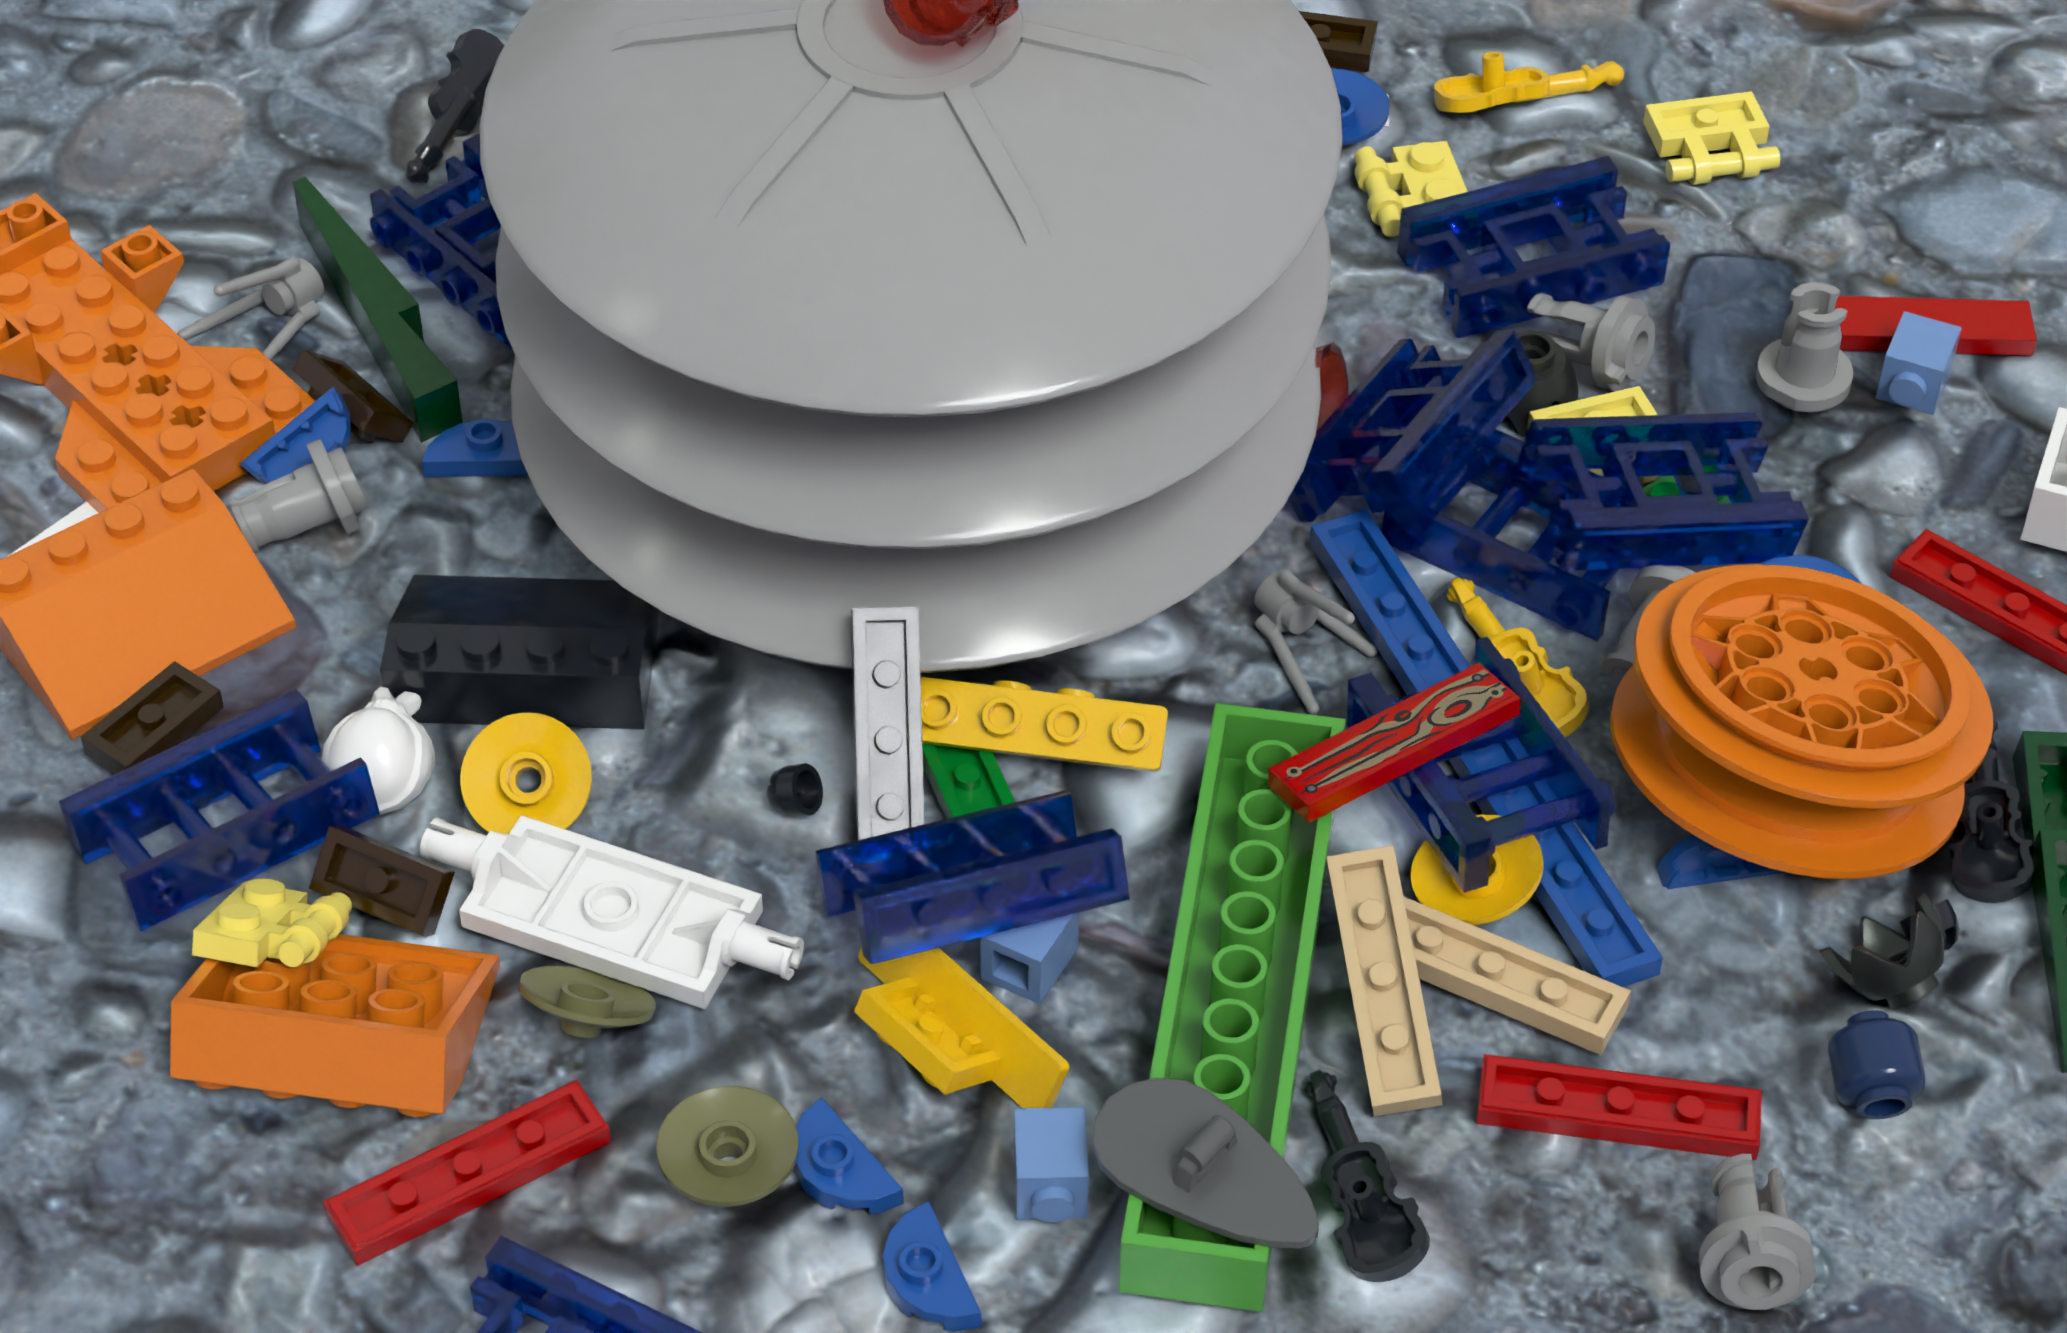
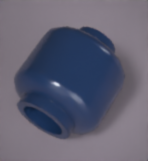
M1870 1010L1851 1016L1847 1020V1026L1838 1030L1828 1042V1056L1836 1097L1846 1107L1855 1109L1860 1117L1879 1120L1899 1116L1912 1107V1101L1925 1088V1072L1916 1031L1903 1021L1889 1018L1888 1014L1883 1011Z

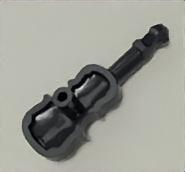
M481 29L467 31L459 35L453 51L446 54L451 63V72L448 76L440 78L438 80V87L429 94L428 106L436 122L423 143L417 147L415 159L407 163L405 175L411 183H427L429 180V168L443 157V153L453 136L463 135L475 128L478 117L482 113L487 85L498 56L504 47V44L493 34Z
M1994 719L1991 743L1983 762L1972 775L1973 782L1964 786V804L1957 822V829L1964 834V838L1960 842L1949 845L1950 857L1953 859L1952 879L1955 888L1964 896L1985 903H1999L2014 899L2025 893L2034 881V867L2031 857L2033 841L2021 839L2016 834V831L2022 825L2019 791L2015 786L1999 781L1998 752L1993 738L1994 732L1998 729V722Z
M1320 1069L1310 1073L1304 1091L1308 1096L1316 1100L1320 1122L1333 1150V1154L1322 1165L1320 1172L1321 1179L1331 1194L1330 1200L1334 1208L1345 1214L1344 1223L1339 1229L1334 1231V1236L1337 1242L1342 1245L1348 1267L1359 1279L1369 1282H1385L1400 1278L1417 1267L1426 1256L1430 1247V1236L1421 1218L1417 1215L1419 1207L1413 1197L1400 1199L1394 1195L1397 1180L1392 1170H1390L1389 1161L1380 1145L1373 1142H1359L1347 1110L1335 1094L1336 1076L1330 1075L1328 1072H1322Z

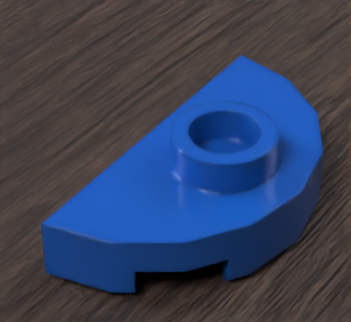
M333 386L243 460L240 465L263 484H267L292 473L293 470L314 462L306 444L321 438L327 452L342 447L345 452L351 436L350 412L342 394Z
M483 418L460 423L443 431L428 445L422 460L424 477L528 475L520 457L513 423L509 421Z
M1695 835L1680 841L1662 858L1657 868L1661 883L1667 889L1786 873L1748 862L1726 853Z
M822 1097L802 1113L796 1126L799 1150L794 1173L808 1195L829 1209L834 1210L836 1208L835 1204L850 1209L869 1208V1214H879L904 1204L903 1188Z
M929 1201L906 1212L888 1233L882 1255L883 1272L889 1296L905 1315L913 1317L915 1314L926 1321L943 1323L944 1330L960 1331L982 1327V1313Z

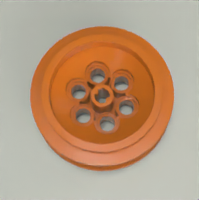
M1755 564L1712 568L1685 576L1660 591L1647 605L1641 615L1634 637V664L1620 681L1610 711L1611 738L1625 771L1646 798L1663 814L1706 843L1748 862L1791 874L1831 879H1858L1891 874L1919 864L1937 852L1954 832L1963 809L1965 798L1964 782L1976 772L1983 762L1993 733V712L1983 682L1960 650L1936 628L1903 604L1869 586L1823 571L1783 565Z

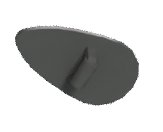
M1152 1078L1128 1084L1110 1096L1095 1117L1092 1148L1100 1169L1119 1188L1150 1206L1202 1229L1236 1241L1260 1246L1300 1249L1308 1247L1318 1237L1319 1220L1312 1200L1297 1174L1240 1114L1210 1091L1179 1079Z

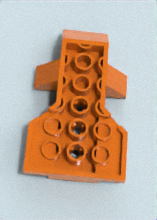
M37 193L14 202L1 210L0 374L45 386L70 410L55 456L58 474L98 513L192 468L195 469L213 491H216L249 472L240 463L316 401L257 348L191 346L155 314L183 266L184 258L183 253L150 224L100 250L104 266L102 267L72 240L68 221Z

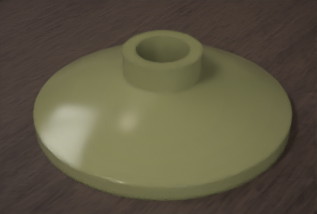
M536 967L524 972L519 982V991L526 1000L545 1013L561 1019L560 1029L577 1037L595 1038L600 1035L601 1028H621L649 1021L655 1012L656 1002L643 988L580 967Z
M741 1086L714 1087L687 1097L666 1116L659 1129L656 1142L658 1164L667 1182L688 1199L718 1207H731L752 1203L775 1191L792 1172L799 1150L797 1128L786 1108L766 1093ZM729 1156L737 1158L729 1161L720 1160Z

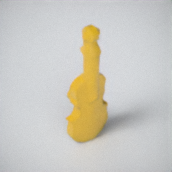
M1487 52L1482 55V76L1469 73L1465 76L1440 79L1434 84V100L1437 109L1442 112H1474L1509 102L1520 103L1583 91L1588 92L1603 82L1610 86H1615L1624 79V71L1615 61L1605 62L1593 69L1588 65H1581L1580 70L1548 75L1543 70L1534 67H1520L1504 71V54L1501 52Z
M1460 577L1449 581L1450 586L1447 589V599L1460 604L1466 621L1485 644L1479 653L1480 664L1521 698L1520 715L1513 718L1521 736L1532 743H1551L1572 734L1585 720L1590 706L1585 689L1573 678L1570 667L1566 666L1561 669L1550 667L1547 664L1549 659L1545 648L1538 646L1533 632L1529 629L1521 627L1505 630L1484 600L1475 595L1473 581L1465 578L1461 579Z

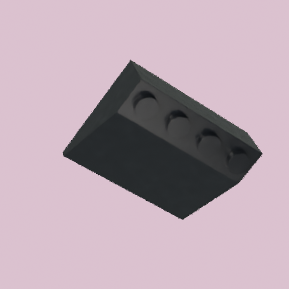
M413 575L389 622L380 667L382 685L389 689L394 698L404 691L416 693L421 697L420 709L412 716L418 723L489 725L511 714L539 713L555 718L567 727L644 730L660 610L629 592L615 580Z

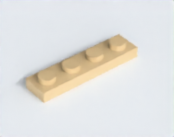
M1394 845L1327 856L1373 1116L1443 1105Z
M1404 897L1419 979L1602 1055L1628 1009L1631 990Z

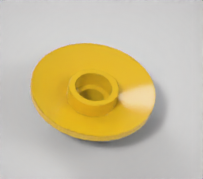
M539 713L511 714L489 724L471 742L461 766V792L471 816L488 832L492 830L509 834L521 815L567 830L579 818L588 802L592 788L591 762L581 740L562 722ZM531 769L539 771L541 775L539 788L531 793L522 792L519 788L521 774Z
M1498 815L1468 816L1444 825L1423 842L1412 862L1411 884L1419 903L1472 925L1486 924L1512 914L1531 898L1540 884L1544 870V860L1536 837L1521 823Z

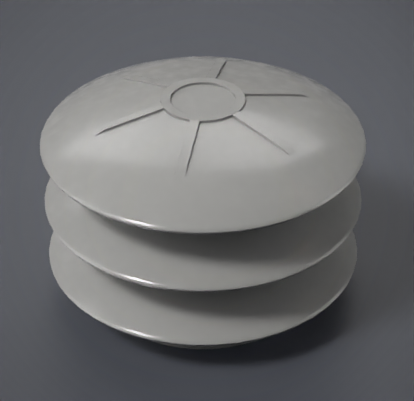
M536 0L518 22L500 52L485 91L479 126L480 162L489 200L501 224L495 259L496 287L505 333L515 353L511 379L512 423L520 457L536 494L558 527L578 549L623 588L670 617L716 638L764 654L819 666L852 669V608L919 607L920 673L983 669L1039 659L1094 643L1136 626L1190 596L1225 571L1258 540L1284 507L1303 473L1316 436L1321 403L1320 362L1315 341L1326 312L1332 274L1330 236L1324 213L1337 180L1343 140L1341 104L1331 67L1316 35L1291 0Z

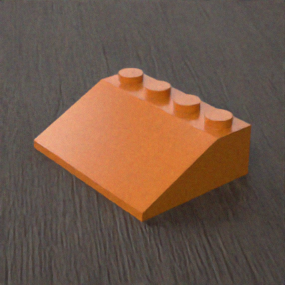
M194 468L0 560V650L71 740L86 733L174 661L194 674L201 676L297 628L295 618L225 504Z
M339 934L336 938L328 940L326 948L315 960L309 963H302L297 967L286 966L280 959L269 957L258 967L206 958L171 1000L170 1078L191 1080L197 1086L205 1089H224L230 1086L258 1089L266 1096L279 1099L292 1098L298 1095L329 1099L336 1106L345 1108L361 1107L366 1104L397 1108L400 1113L411 1117L443 1114L462 1085L500 968V955Z

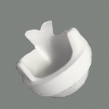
M380 687L374 692L371 702L364 709L351 713L332 729L323 745L320 765L325 783L341 804L360 813L381 815L403 809L421 794L435 770V751L432 740L424 727L412 718L420 709L422 703L421 697L418 694L404 691L394 698L388 688Z

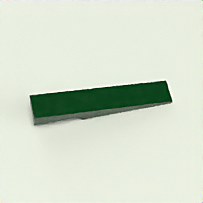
M306 177L293 181L300 227L405 415L414 422L412 427L420 442L422 443L449 428L463 423L457 379L424 343L417 301Z
M2023 731L2012 760L2016 786L2020 794V811L2024 837L2027 840L2033 841V853L2031 855L2034 867L2033 895L2061 1073H2067V733Z

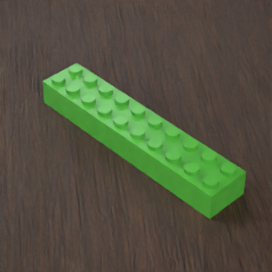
M1215 703L1149 1079L1168 1078L1185 1080L1210 1091L1240 1114L1285 1160L1335 810L1308 823L1268 786V768L1344 731L1346 719ZM1129 1194L1121 1238L1119 1292L1263 1312L1272 1248L1236 1241L1202 1229L1160 1211Z

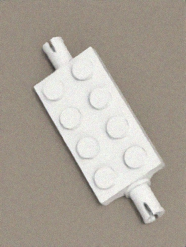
M523 815L520 816L509 834L491 830L487 836L447 823L445 820L436 817L431 821L430 826L437 829V831L426 828L421 839L420 854L422 858L430 861L435 860L471 872L474 880L473 888L459 909L461 926L463 928L702 1009H706L730 966L735 965L737 961L790 980L794 975V970L789 967L797 969L802 959L804 950L802 938L791 937L755 925L763 912L762 894Z

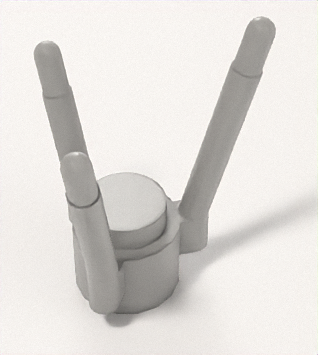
M292 256L276 266L219 284L214 288V293L217 296L239 292L261 284L264 285L262 289L178 331L177 334L182 339L188 340L265 302L269 309L277 315L285 313L289 315L294 314L262 352L268 359L272 360L307 321L320 314L321 311L316 301L324 295L322 278L314 266L306 259Z
M1280 570L1272 573L1258 587L1254 603L1262 615L1256 620L1255 626L1270 641L1307 712L1315 715L1319 712V705L1281 632L1301 634L1311 628L1317 620L1368 657H1375L1378 652L1377 648L1347 625L1352 624L1355 620L1352 612L1301 582L1291 571Z

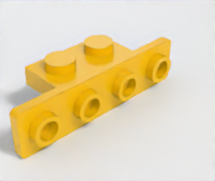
M921 677L922 744L1148 772H1158L1161 769L1168 721V711L1164 706L1095 698V695L1090 692L1071 688L1058 689L1057 693L1031 690V687L1026 684L1014 681H995L993 685Z
M886 905L877 908L859 951L858 959L884 984L862 990L854 1012L876 1032L881 1041L893 1047L921 1073L927 1083L938 1088L944 1095L992 1080L1022 1108H1052L1069 1071L1068 1062L893 906Z

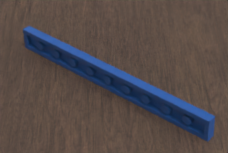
M1367 509L1311 526L1310 545L1408 697L1471 667ZM1508 722L1446 752V757L1484 815H1498L1513 819L1528 828L1536 837L1543 855L1544 870L1540 884L1534 894L1583 970L1621 987L1660 975L1662 955Z

